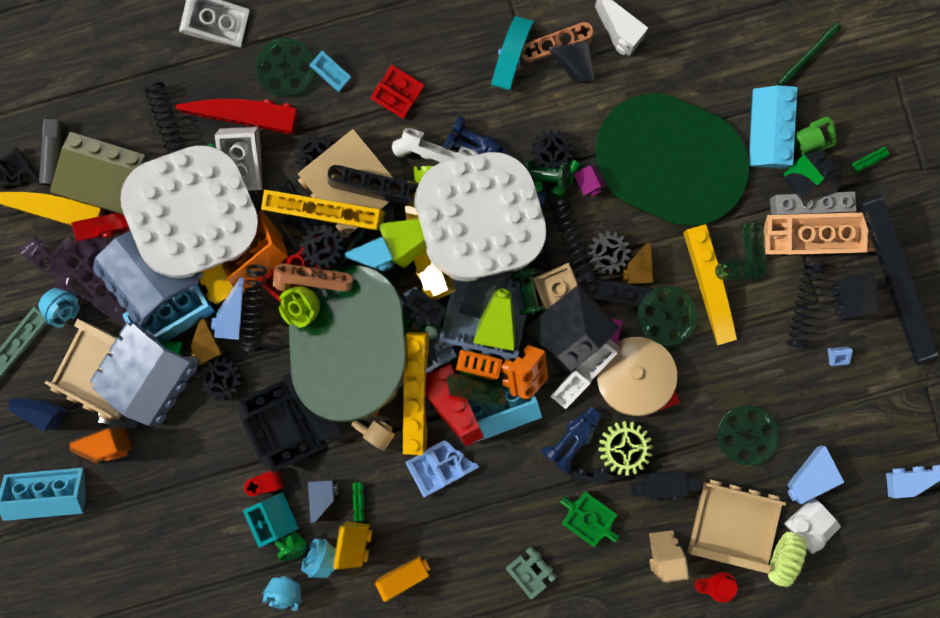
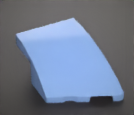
M445 440L428 448L423 455H418L405 462L423 497L438 491L479 468L476 463H472L464 457L463 453L455 450Z

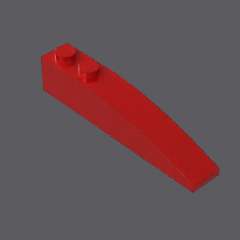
M244 99L201 100L177 104L175 108L183 114L249 127L258 126L259 129L294 135L298 118V111L294 108V105L283 103L282 106L276 105L274 101L264 99L263 102Z

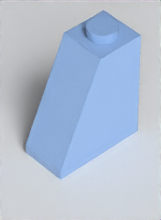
M818 446L787 484L790 489L788 494L792 501L803 504L844 483L826 446Z

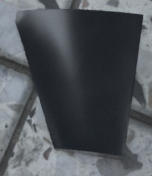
M587 40L548 47L551 54L573 81L594 80Z
M18 147L0 159V188L7 185L15 186L26 182L39 181L38 174Z

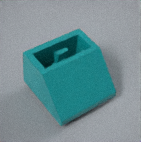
M283 492L243 510L258 547H262L299 529Z

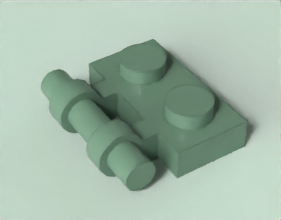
M530 546L526 549L527 554L530 556L526 561L520 555L506 566L505 569L532 600L547 587L542 581L545 577L552 582L557 576L553 573V568L547 565L541 558L540 552L535 551ZM534 563L541 569L538 575L530 567Z

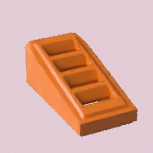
M460 350L456 370L495 380L499 377L502 360ZM466 357H470L468 367H464ZM477 359L476 368L473 369L474 360ZM485 361L484 370L481 371L482 363Z

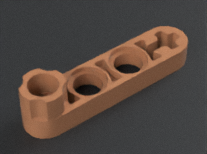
M582 22L528 42L524 46L521 57L526 62H533L552 55L550 51L542 49V44L545 41H551L553 46L562 44L560 39L564 34H569L572 38L568 44L587 40L590 43L594 36L593 28L589 23ZM574 30H575V32H576V36H577V39H578V40H576V41H575L574 34H573V32H572V31H574ZM583 30H589L585 37L583 34H580ZM538 44L541 54H538V51H534L531 57L524 55L527 52V48L533 51L537 49L535 45Z
M278 264L274 268L273 286L277 290L283 291L290 289L291 284L349 291L352 288L353 277L344 272Z

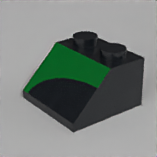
M822 150L804 154L783 174L785 181L802 202L838 192L842 173Z

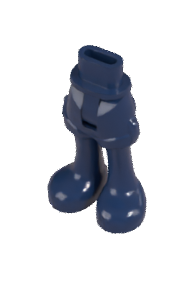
M461 115L457 118L452 131L443 145V148L447 150L452 148L460 149L463 146L477 152V154L497 152L513 156L506 152V149H503L494 138L490 136L485 138L470 131L465 126V118ZM455 134L463 136L479 146L476 147L459 139Z
M592 407L567 424V432L556 445L552 447L545 446L540 451L549 460L555 462L564 448L574 438L575 441L570 449L556 463L568 475L572 472L571 463L574 456L584 444L588 445L591 442L596 427L599 426L598 422L603 417Z

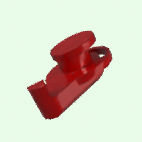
M718 572L712 575L711 578H700L694 582V588L699 593L708 594L714 600L722 603L732 600L738 590L735 578L725 572Z

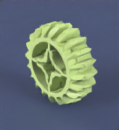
M626 421L622 422V428H620L618 423H615L616 430L609 426L608 431L610 435L605 432L602 434L607 439L606 441H599V443L605 444V447L599 448V451H605V454L601 455L600 458L608 459L604 465L612 464L610 467L612 472L618 467L617 474L621 475L623 469L625 475H629V469L636 474L637 466L640 470L644 469L641 464L642 461L649 464V461L644 459L645 456L652 457V454L647 452V449H653V446L646 444L651 441V438L647 437L644 439L648 432L644 430L640 433L642 428L640 425L634 429V422H630L629 428ZM622 432L620 443L610 446L612 439ZM628 432L635 434L641 444H632L628 437ZM626 442L628 443V446L635 447L631 448L630 450H627L626 454H623V450L621 451L620 449H616L624 447ZM635 451H641L638 459L630 464L631 454ZM610 452H619L622 455L623 465L617 463L612 458Z
M786 532L779 539L769 564L771 565V570L768 577L774 584L788 587L796 580L805 561L807 542L804 537L797 533Z

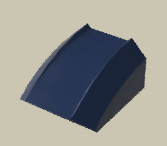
M9 399V411L42 431L57 430L67 411L56 404L38 399Z

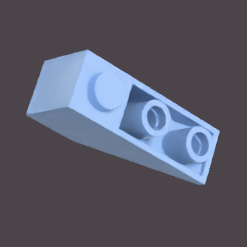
M933 465L932 469L925 470L924 466L912 467L913 471H905V468H894L893 472L886 473L888 497L904 498L917 496L940 481V465Z

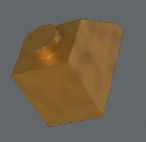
M646 243L626 265V269H623V280L627 281L628 285L653 283L651 243Z
M204 318L199 321L191 344L193 351L191 356H195L200 360L199 365H205L208 361H213L215 358L224 355L217 338L214 337L215 334L208 320Z

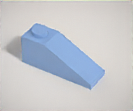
M239 278L218 309L216 318H212L211 329L215 330L214 337L239 340L244 278Z

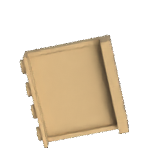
M354 129L298 173L300 179H298L299 183L304 189L309 187L313 192L310 195L312 198L380 210L389 203L388 201L335 189L328 185V169L333 165H341L393 178ZM333 174L331 176L333 179L337 180L341 178L339 174ZM359 179L351 180L353 184L361 183ZM376 183L370 185L373 189L380 188V185ZM396 188L390 190L394 194L400 193ZM342 224L335 226L342 235L346 233L348 236L359 228Z
M77 319L74 326L79 328L52 382L45 381V384L51 387V391L60 395L62 393L67 395L66 399L74 403L79 401L84 404V409L94 412V410L99 412V416L105 420H119L122 414L92 389L94 385L90 382L96 370L101 369L99 365L106 354L111 353L109 349L117 337L86 321Z
M710 480V483L704 482L688 553L770 574V555L781 508L786 503L780 501L781 497L769 494L767 498L760 496L761 492L749 489L747 493L741 491L742 487L729 485V488L722 486V482Z

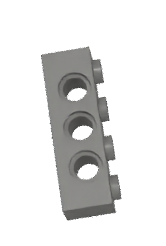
M836 192L803 202L797 194L775 195L770 198L771 215L856 212L855 192Z

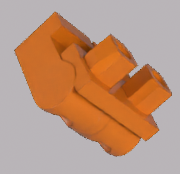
M527 345L524 349L523 359L517 357L514 362L506 359L500 368L501 372L506 374L503 378V386L510 388V393L514 397L517 395L523 399L533 397L548 379L545 351Z

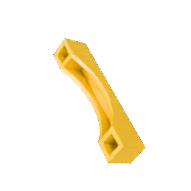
M409 331L406 334L407 366L404 375L403 454L423 455L427 450L428 433L425 412V385L429 355V332Z

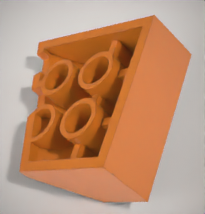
M262 210L257 214L259 216L257 219V231L250 248L238 259L223 263L227 280L234 286L239 278H244L243 293L245 288L254 286L246 284V280H258L260 278L245 275L248 273L246 272L248 265L265 266L268 269V274L270 270L276 265L281 264L288 257L280 232ZM257 268L250 269L254 271H264L262 269Z
M123 427L109 428L70 443V451L94 463L119 459L127 456V451L133 450L126 428Z

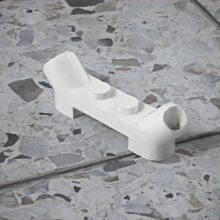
M405 128L402 138L394 141L392 144V150L399 158L414 152L420 154L425 159H434L441 163L478 155L477 152L461 146L458 152L424 141V132L412 128Z

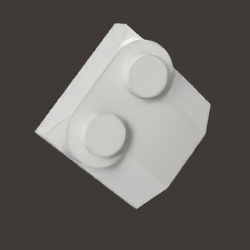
M815 498L806 502L784 523L792 533H797L805 538L807 549L811 554L821 550L825 543L841 527L829 511Z

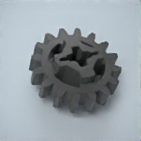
M606 231L605 236L599 233V239H592L594 245L588 246L592 252L587 253V255H591L593 258L589 262H595L594 269L596 270L600 267L602 274L605 270L612 274L613 269L618 273L620 271L619 266L624 268L626 266L624 261L630 260L626 256V254L631 252L630 249H626L629 243L622 242L624 236L617 238V232L610 236L609 231ZM608 240L615 241L617 245L610 244ZM600 243L601 251L596 255V248ZM606 248L609 251L617 249L611 257L609 255L602 256L607 251ZM622 251L621 259L618 262L617 254ZM600 261H606L611 266L604 265Z

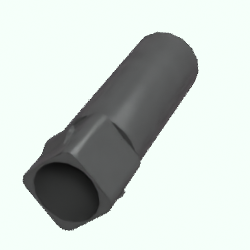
M43 119L39 184L43 186L52 185L60 157L62 135L64 133L63 122L60 120Z

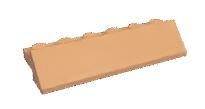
M862 212L767 215L763 230L764 254H823L875 251Z

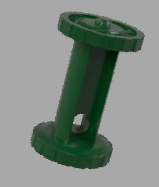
M527 160L524 164L533 182L534 180L558 182L560 189H567L570 184L571 167L569 163H562L559 169L536 167L533 160Z
M537 268L522 269L512 273V278L519 279L525 308L519 311L520 315H535V313L546 310L545 306H539L533 280V275L538 273ZM528 278L530 283L524 284L523 279Z

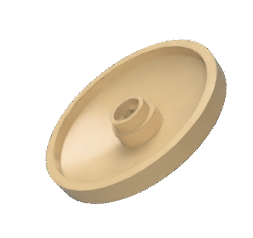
M630 337L618 341L617 345L620 347L618 353L597 374L598 388L602 397L613 409L625 415L646 416L657 412L669 402L676 388L677 369L672 356L661 344L648 338Z

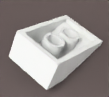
M186 0L179 32L205 40L241 47L249 9L222 0Z
M597 0L595 8L615 49L620 54H626L629 57L644 38L648 27L613 0Z
M258 126L219 129L215 134L216 148L234 161L247 191L262 190L261 143Z

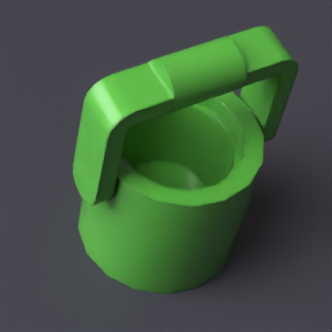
M824 117L812 122L809 127L795 132L794 148L799 156L802 157L804 154L818 150L823 151L836 144L837 134L833 120L829 117ZM827 123L830 141L825 143L819 126Z

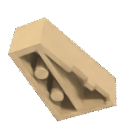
M673 530L649 533L653 558L649 560L651 571L663 582L688 579L686 559L681 547L675 546V544H678V541L674 538Z

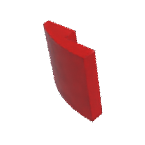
M391 65L370 99L404 119L421 94L425 84L398 67Z

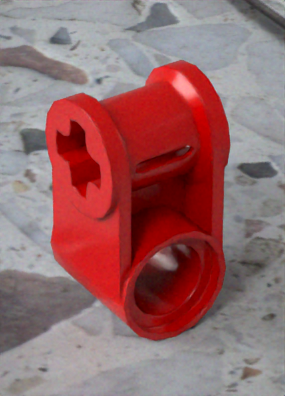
M279 470L274 473L271 471L262 473V475L247 480L244 484L245 493L251 497L284 488ZM252 482L254 484H258L259 486L256 489V492L254 491V489L250 490L249 486L252 485Z

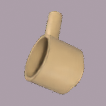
M374 420L369 428L359 421H353L351 424L353 428L363 434L365 440L382 451H385L395 436L392 432L393 428L382 420L379 422Z

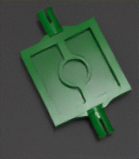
M585 491L574 503L567 497H562L559 503L569 510L561 524L593 547L605 536L614 543L617 541L615 538L618 539L619 535L610 530L612 522L617 517L616 513Z

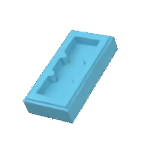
M323 50L309 65L338 92L351 78Z

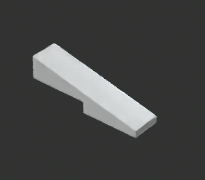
M609 339L600 350L577 366L553 392L551 398L567 409L588 387L592 379L618 353L620 347Z

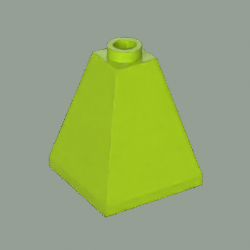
M420 219L378 225L393 261L403 268L408 267L427 248Z
M498 289L497 291L495 290L477 324L473 343L514 350L517 329L512 294L506 289Z

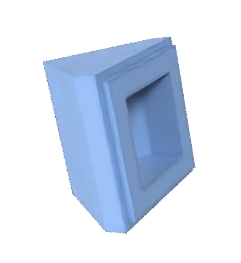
M849 347L828 348L830 366L850 364L853 350Z

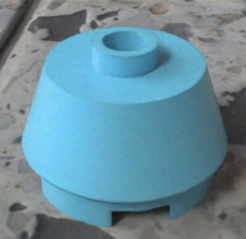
M53 288L42 296L39 302V310L47 324L61 328L65 326L64 323L77 316L80 305L73 292Z
M314 539L308 547L311 550L307 558L303 559L301 570L309 578H327L335 570L333 567L336 549L325 539Z
M289 577L272 578L262 593L264 595L262 602L266 603L269 601V606L285 610V608L290 606L293 611H297L299 603H302L300 584L294 582Z

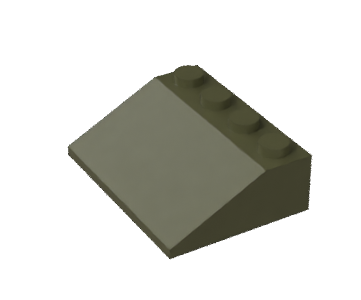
M70 132L62 147L50 192L124 215L121 206L123 184L134 169L147 162L146 156Z

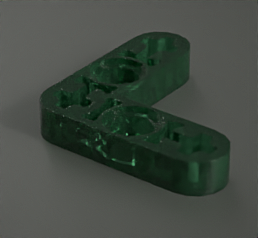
M749 222L743 227L746 261H726L716 265L715 273L720 280L757 279L766 275L763 227L759 222ZM753 245L757 247V255L752 251ZM740 265L744 269L743 275H741L738 270ZM724 269H731V272L726 273Z

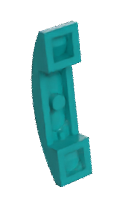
M518 16L514 17L497 61L491 83L492 86L510 91L526 40L529 38L534 21Z

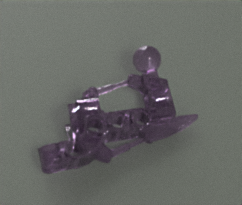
M33 235L19 249L20 253L32 262L37 269L49 276H54L57 288L73 292L76 296L92 302L95 308H98L108 317L126 324L122 316L126 313V308L118 303L117 297L113 292L108 290L106 295L101 293V286L106 285L103 279L95 274L93 270L94 265L91 263L109 245L107 239L93 238L76 242V239L71 241L66 237L53 253L40 238ZM46 257L49 258L51 262L49 267H46L44 264V260ZM74 257L79 261L78 267H74L72 264ZM88 271H90L93 274L92 281H89L86 278V274ZM73 275L93 295V298L68 285L69 276Z

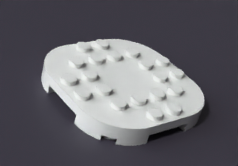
M192 146L148 161L134 169L123 184L121 206L142 259L156 273L158 272L169 278L177 279L194 276L195 273L230 260L238 259L246 253L255 238L257 231L255 207L236 164L228 155L218 149L208 146Z
M489 152L441 162L429 169L418 185L414 202L415 211L418 212L428 257L439 271L451 276L450 278L459 281H473L480 277L511 270L516 271L527 266L541 251L546 236L545 221L532 177L523 164L515 158L503 153Z

